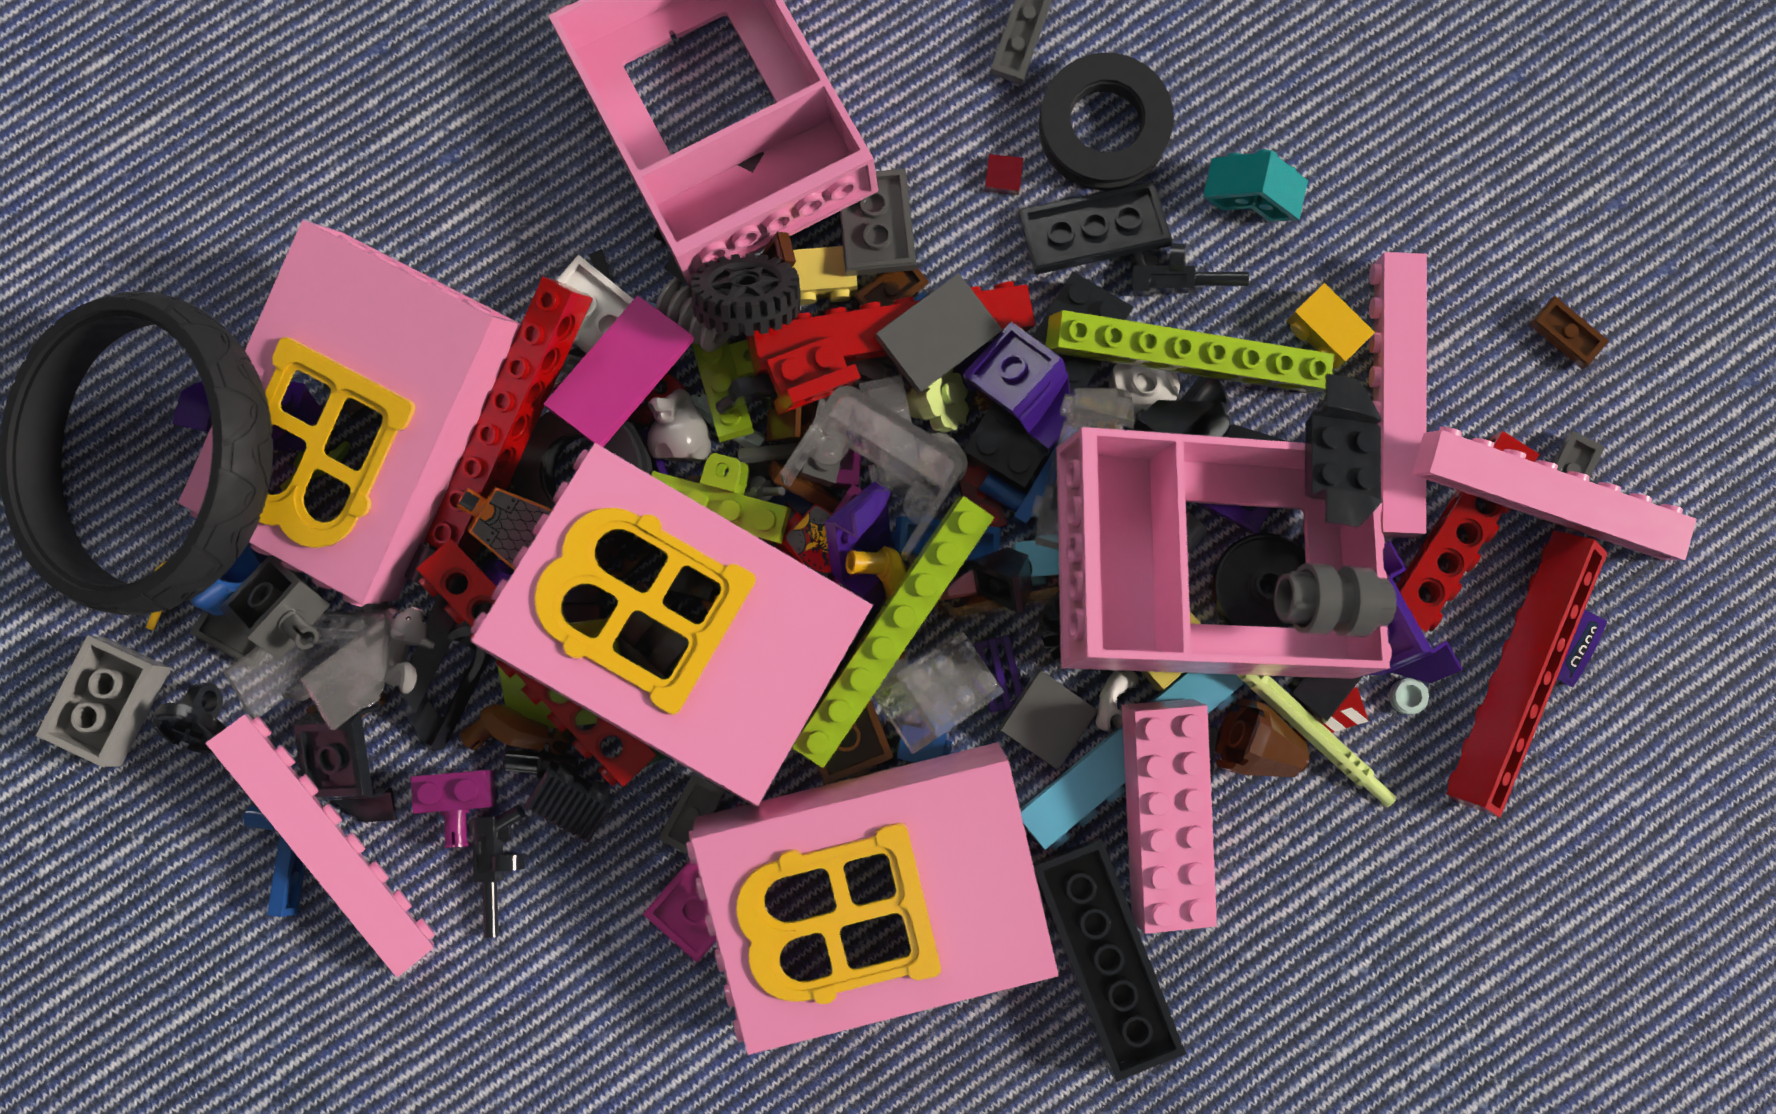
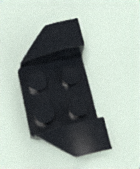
M1325 374V404L1312 411L1311 416L1305 422V495L1312 499L1325 500V522L1359 527L1383 502L1381 500V428L1378 425L1383 420L1359 380L1333 374Z
M376 677L342 680L314 713L307 715L293 725L301 777L306 774L318 788L319 792L314 796L318 800H331L362 822L397 820L393 788L372 789L361 715L380 709Z

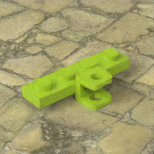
M747 340L728 344V341H726L713 352H707L702 349L701 345L692 343L719 442L754 433L746 404L738 405L725 415L720 414L716 409V403L729 394L728 388L732 381L748 376L751 379L755 377Z
M712 453L705 463L700 483L652 471V477L755 537L782 544L791 508L744 496L749 478V467L747 464L733 457Z

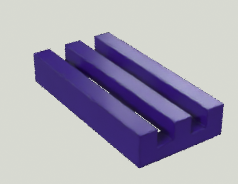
M1009 634L973 643L990 713L1010 709L1016 701H1010L997 645L1003 644L1016 700L1023 691ZM988 647L990 648L1003 703L996 704L983 649Z

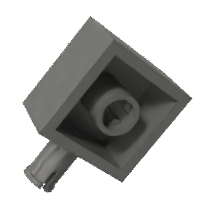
M272 555L268 556L220 609L249 640L277 660H280L296 645L300 649L312 648L314 645L308 640L309 637L316 643L318 642L319 633L312 625L322 618L324 611L331 604L299 573L281 565L282 560Z

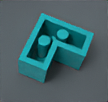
M1260 149L1256 153L1251 154L1232 152L1228 153L1227 156L1211 159L1203 198L1222 211L1251 208L1269 222L1300 220L1308 180L1299 174L1295 167L1288 165L1280 159L1278 154L1272 150Z

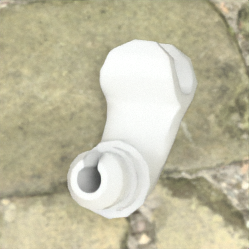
M1115 670L1108 677L1099 695L1100 700L1096 716V724L1101 730H1110V719H1112L1116 728L1123 726L1122 711L1117 709L1116 701L1118 695L1124 693L1128 688H1134L1138 684V676L1135 672Z

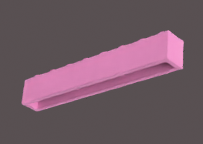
M1384 252L1371 265L1369 272L1370 284L1374 285V297L1370 301L1369 316L1371 319H1374L1375 332L1369 338V351L1374 353V366L1369 371V386L1373 387L1372 402L1383 420L1378 423L1381 428V500H1383L1382 512L1380 514L1381 533L1384 537L1417 538L1426 534V479L1412 475L1423 433H1426L1427 254Z
M1440 427L1438 431L1423 433L1412 475L1660 560H1686L1697 519L1682 514L1683 509L1669 504L1655 505L1651 503V497L1637 493H1630L1629 495L1621 493V487L1611 483H1592L1589 481L1590 477L1588 475L1568 471L1567 473L1558 471V465L1552 462L1542 460L1529 461L1525 459V453L1512 449H1504V451L1493 448L1494 443L1486 439H1466L1461 437L1462 432L1454 428Z
M243 715L206 743L207 746L396 977L400 976L434 948V942L431 940L435 936L434 931L423 918L418 921L413 918L408 911L412 905L399 889L393 893L387 886L385 881L389 876L379 863L374 861L370 864L361 854L366 848L353 832L349 835L344 833L338 825L342 818L329 803L323 807L314 796L319 792L318 788L306 774L302 777L297 775L291 767L296 762L290 753L282 745L277 749L267 738L272 732L259 716L252 719L250 715Z

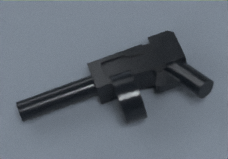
M1186 243L1171 244L1170 266H1157L1159 263L1157 256H1144L1142 252L1128 255L1133 265L1132 289L1136 296H1151V293H1195V286H1249V272H1196V266H1186Z
M767 373L755 376L753 379L750 376L735 379L728 388L729 394L716 403V409L722 415H725L738 405L760 400L766 410L776 409L773 401L778 398L770 375Z
M519 804L499 816L474 817L469 821V836L474 837V882H482L484 938L499 936L497 881L504 880V871L526 868L525 853L503 854V841L509 842L512 838L511 825L526 816L524 809Z

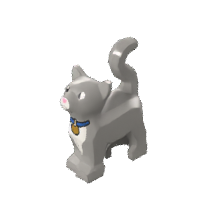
M385 602L381 604H366L363 615L373 623L374 627L369 635L365 652L360 654L361 649L351 647L346 664L357 671L381 678L387 685L395 686L400 684V692L407 694L413 690L417 679L416 669L407 661L410 645L433 648L435 645L433 641L427 638L428 625L423 617V611L416 607L399 611L397 607L387 605Z

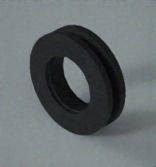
M1118 53L1090 54L1066 65L1051 81L1045 93L1039 116L1040 143L1051 165L1069 181L1093 190L1106 191L1127 187L1143 179L1160 161L1173 130V105L1169 92L1160 77L1141 61ZM1096 92L1114 93L1125 98L1136 109L1140 120V130L1137 139L1126 149L1114 153L1098 152L1085 146L1075 135L1071 125V112L1075 104L1084 96Z
M551 411L538 419L513 474L516 495L553 510L556 505L553 498L557 492L554 476L557 459L565 446L575 439L585 437ZM626 420L603 448L647 474L652 475V463L647 445L635 426ZM625 530L609 531L598 542L613 538Z

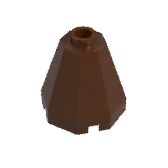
M1242 698L1236 704L1241 707L1238 712L1235 713L1230 710L1224 716L1215 747V752L1221 754L1222 760L1216 759L1217 767L1242 775L1296 777L1308 766L1310 757L1307 743L1268 705L1256 700Z

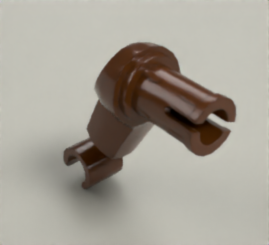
M493 704L483 708L479 720L464 729L460 737L463 744L467 748L471 747V750L478 749L488 739L495 737L509 746L542 751L545 744H549V749L552 753L561 755L567 751L573 733L568 728L562 733L556 728L553 734L548 733L547 725L527 718L509 706Z

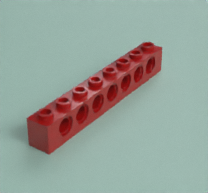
M542 276L425 538V542L439 549L451 538L469 558L477 557L482 543L467 530L474 517L456 506L467 488L485 498L488 497L494 486L507 490L545 406L544 403L552 391L593 300L592 297L565 283Z
M451 538L416 568L423 575L418 582L433 598L440 593L449 604L444 609L458 624L465 620L473 627L476 621L474 617L476 607L482 603H489L491 605L495 603L491 599L497 588L495 584ZM458 576L466 577L468 579L466 591L458 595L451 594L449 591L451 580ZM471 633L469 636L473 639L475 634ZM500 660L495 662L510 679L515 674L520 677L526 684L521 691L535 705L542 701L552 711L546 717L561 733L568 728L577 739L572 744L587 760L594 755L603 765L598 772L612 786L619 782L625 787L657 756L646 744L598 716L597 723L592 729L587 731L580 730L576 725V716L579 712L585 710L584 708L570 700L564 703L553 702L550 697L551 689ZM610 736L619 738L623 744L622 752L614 758L604 756L601 751L603 740Z

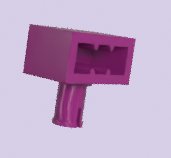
M495 770L411 776L413 814L439 812L440 815H443L444 848L468 846L466 813H469V809L497 806Z

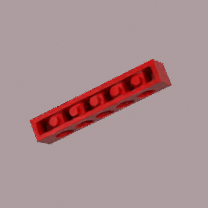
M1501 431L1489 438V441L1494 443L1493 448L1501 451L1512 449L1526 454L1525 459L1535 462L1540 455L1505 431ZM1456 490L1406 568L1407 570H1405L1396 584L1423 633H1426L1428 630L1431 632L1438 626L1443 618V614L1440 612L1446 601L1451 602L1457 596L1462 587V584L1459 583L1465 571L1470 572L1476 566L1481 557L1477 552L1484 542L1488 543L1495 536L1499 529V525L1496 524L1502 513H1508L1511 508L1482 499L1486 504V512L1482 514L1475 506V500L1479 497ZM1458 527L1463 528L1467 532L1468 540L1466 544L1457 538L1456 531ZM1439 556H1443L1449 562V571L1447 573L1442 572L1438 567ZM1421 585L1426 586L1430 591L1431 598L1428 603H1425L1419 597Z

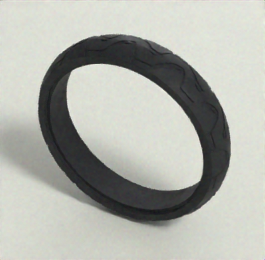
M119 292L113 296H110V294L74 308L55 321V324H52L33 345L14 379L15 382L12 384L1 423L2 431L0 433V491L3 505H5L4 511L18 547L28 563L36 570L35 572L57 591L87 608L112 614L143 615L179 606L183 601L187 602L208 589L226 574L236 562V558L240 557L248 545L258 525L259 515L263 512L268 495L267 488H269L272 473L273 438H271V434H273L271 416L268 410L269 406L260 377L254 365L250 363L252 362L239 342L209 313L186 301L161 293ZM157 325L175 338L184 348L202 379L212 422V463L203 504L189 535L182 545L160 568L140 580L125 583L104 571L89 556L73 529L63 493L61 473L62 442L68 413L75 393L83 377L97 357L110 344L123 335L145 326Z

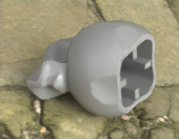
M679 388L665 398L651 399L648 402V407L652 411L655 421L648 432L647 446L652 458L668 461H706L711 450V436L709 428L697 410L690 394L686 390Z

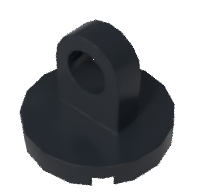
M196 683L192 685L181 704L164 703L156 709L151 721L153 728L161 737L172 744L179 745L180 741L190 744L188 747L190 751L207 754L213 753L206 743L226 729L223 723L217 719L223 704L220 689L213 683ZM205 694V697H206V705H205V707L203 708V706H202V697H203V695Z

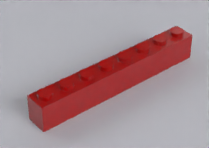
M1013 281L996 284L993 286V289L982 291L980 286L970 287L1002 328V331L1010 322L1025 332L1036 326L1027 284L1015 286ZM903 297L893 301L894 305L881 306L880 302H870L859 306V310L846 312L845 307L829 309L825 311V315L812 317L809 312L799 313L796 319L792 318V322L788 325L782 324V328L775 331L769 328V333L760 334L758 330L754 331L753 336H746L754 376L768 373L764 363L766 360L835 335L846 363L888 356L874 338L875 334L920 301H915L914 297Z
M1553 531L1550 541L1544 545L1539 568L1529 581V592L1523 606L1516 613L1514 629L1510 638L1505 641L1502 647V658L1498 668L1489 679V690L1483 704L1478 707L1475 713L1473 729L1470 736L1463 742L1461 748L1462 755L1457 768L1449 776L1446 795L1458 803L1499 818L1501 817L1607 556V552L1595 539Z

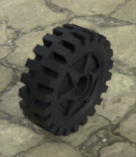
M734 254L728 260L723 256L717 258V263L709 261L705 263V267L700 266L697 269V273L692 275L691 300L694 317H697V321L700 324L704 323L705 328L709 330L716 327V332L721 334L730 330V335L738 336L740 331L745 332V336H753L754 331L757 330L760 334L769 333V328L776 331L782 328V324H790L792 318L796 319L798 311H800L799 274H797V270L794 267L791 268V264L786 261L781 263L779 258L773 257L769 260L768 255L763 254L758 258H754V254H746L745 258H740L739 254Z

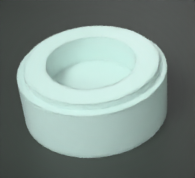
M1406 678L1393 684L1390 689L1389 699L1396 711L1402 714H1416L1427 706L1429 693L1421 681Z

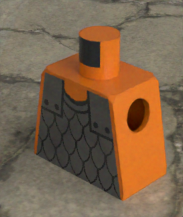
M494 486L487 498L467 488L456 506L474 517L467 529L468 532L514 570L516 568L512 564L518 552L523 546L529 549L536 538L533 530L538 520L544 513L549 516L553 511L544 505Z

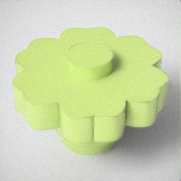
M953 369L920 394H917L912 388L905 396V406L910 416L915 419H930V424L934 431L946 433L956 430L958 425L965 424L969 413V407L964 400L967 397V389L963 384L961 375L953 373Z

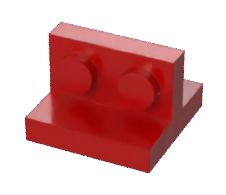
M835 335L770 358L764 362L778 395V398L773 401L778 415L841 392L861 378L855 364L846 365Z

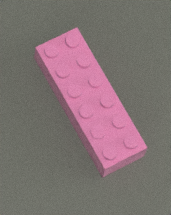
M1194 699L1122 705L1131 912L1134 922L1145 934L1216 927L1207 705Z

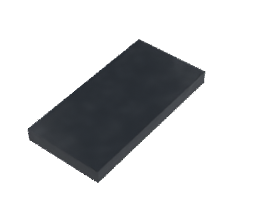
M1154 181L1019 209L1018 213L1035 275L1169 247L1172 244V237Z

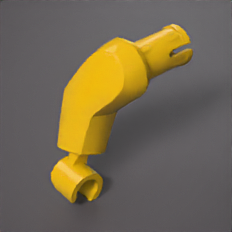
M886 546L878 552L850 550L847 553V572L849 574H876L883 584L884 602L886 603L907 572L899 553Z

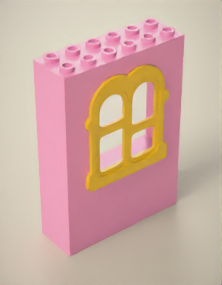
M302 220L245 352L252 362L250 363L254 365L263 385L269 406L271 424L277 425L302 438L306 442L307 447L288 488L280 494L267 495L263 512L259 515L260 520L249 541L252 543L250 548L263 555H274L282 560L281 565L291 571L299 573L303 571L313 577L311 581L322 588H334L343 593L342 598L353 605L364 606V604L369 603L381 604L385 601L398 600L407 581V578L404 577L405 572L419 545H423L425 542V538L521 324L341 231ZM299 370L325 383L331 389L330 397L315 426L308 425L284 412L281 408V401L292 376ZM348 398H353L378 411L383 417L382 424L366 460L358 471L329 457L324 450L344 402ZM212 427L178 502L190 509V515L196 519L203 504L209 482L213 448ZM316 469H320L349 485L351 490L342 512L331 522L323 523L316 521L308 514L304 505L305 490Z
M594 443L590 451L584 449L578 456L573 466L576 473L571 482L567 483L564 481L558 488L553 498L556 505L551 514L548 516L544 513L538 520L533 530L536 538L529 549L523 546L518 552L512 564L516 570L509 581L503 579L495 589L491 598L495 603L488 615L482 612L471 629V633L475 634L471 641L479 649L752 806H758L873 605ZM620 529L632 532L667 554L668 560L648 592L640 593L607 574L599 567L595 559V547L598 540L605 533ZM684 566L692 567L718 582L721 586L719 596L704 621L700 624H694L667 609L662 602L672 582ZM579 584L595 585L612 594L618 600L616 609L600 635L596 638H589L573 629L565 622L561 613V603L564 595L571 588ZM641 611L688 639L689 646L668 679L663 680L613 651L612 645L632 612Z
M999 742L760 801L758 806L747 804L695 817L693 830L689 831L690 841L687 842V851L691 864H698L699 878H696V884L700 900H707L709 913L705 916L710 937L716 936L718 949H715V957L719 972L725 971L727 984L724 985L727 1004L729 1008H735L736 1020L733 1023L738 1043L745 1042L748 1055L1059 976L1009 761ZM880 853L886 854L889 858L896 886L895 895L891 898L863 905H855L850 897L844 865L848 861ZM821 868L828 872L836 901V909L833 912L795 922H782L776 920L768 913L764 897L767 889L774 881ZM893 913L901 914L911 947L910 954L902 958L858 969L850 968L847 964L840 936L841 928L845 925ZM821 933L826 941L833 968L832 973L829 976L811 981L791 979L783 972L780 965L782 949L793 939Z

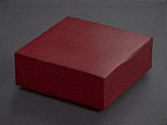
M989 154L984 191L1019 195L1023 158Z

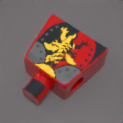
M786 502L783 506L791 508L786 526L787 534L783 537L782 544H776V548L820 575L827 577L831 572L825 521L833 514L822 506L814 504L802 516Z

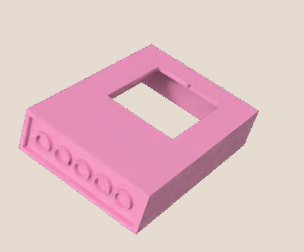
M578 0L572 4L564 5L556 12L548 15L569 61L688 286H691L693 273H697V269L700 266L705 267V263L709 261L717 263V258L723 256L729 260L731 255L739 254L740 258H745L746 254H756L765 249L777 231L787 232L791 236L878 192L874 158L783 0ZM722 16H727L776 103L671 155L624 67L627 63L672 42L670 36L672 34H675L678 39ZM764 152L763 157L753 172L738 166V164Z
M1082 427L1056 448L1061 668L1353 679L1390 669L1389 661L1392 651L1388 643L1387 626H1379L1378 629H1375L1367 637L1340 636L1334 630L1329 634L1322 635L1299 633L1295 628L1190 624L1185 502L1300 509L1303 512L1306 563L1331 565L1337 571L1343 566L1367 567L1373 569L1378 577L1387 578L1386 571L1383 568L1382 551L1385 540L1384 535L1381 533L1380 514L1382 512V503L1359 527L1325 522V500L1312 499L1305 495V443Z

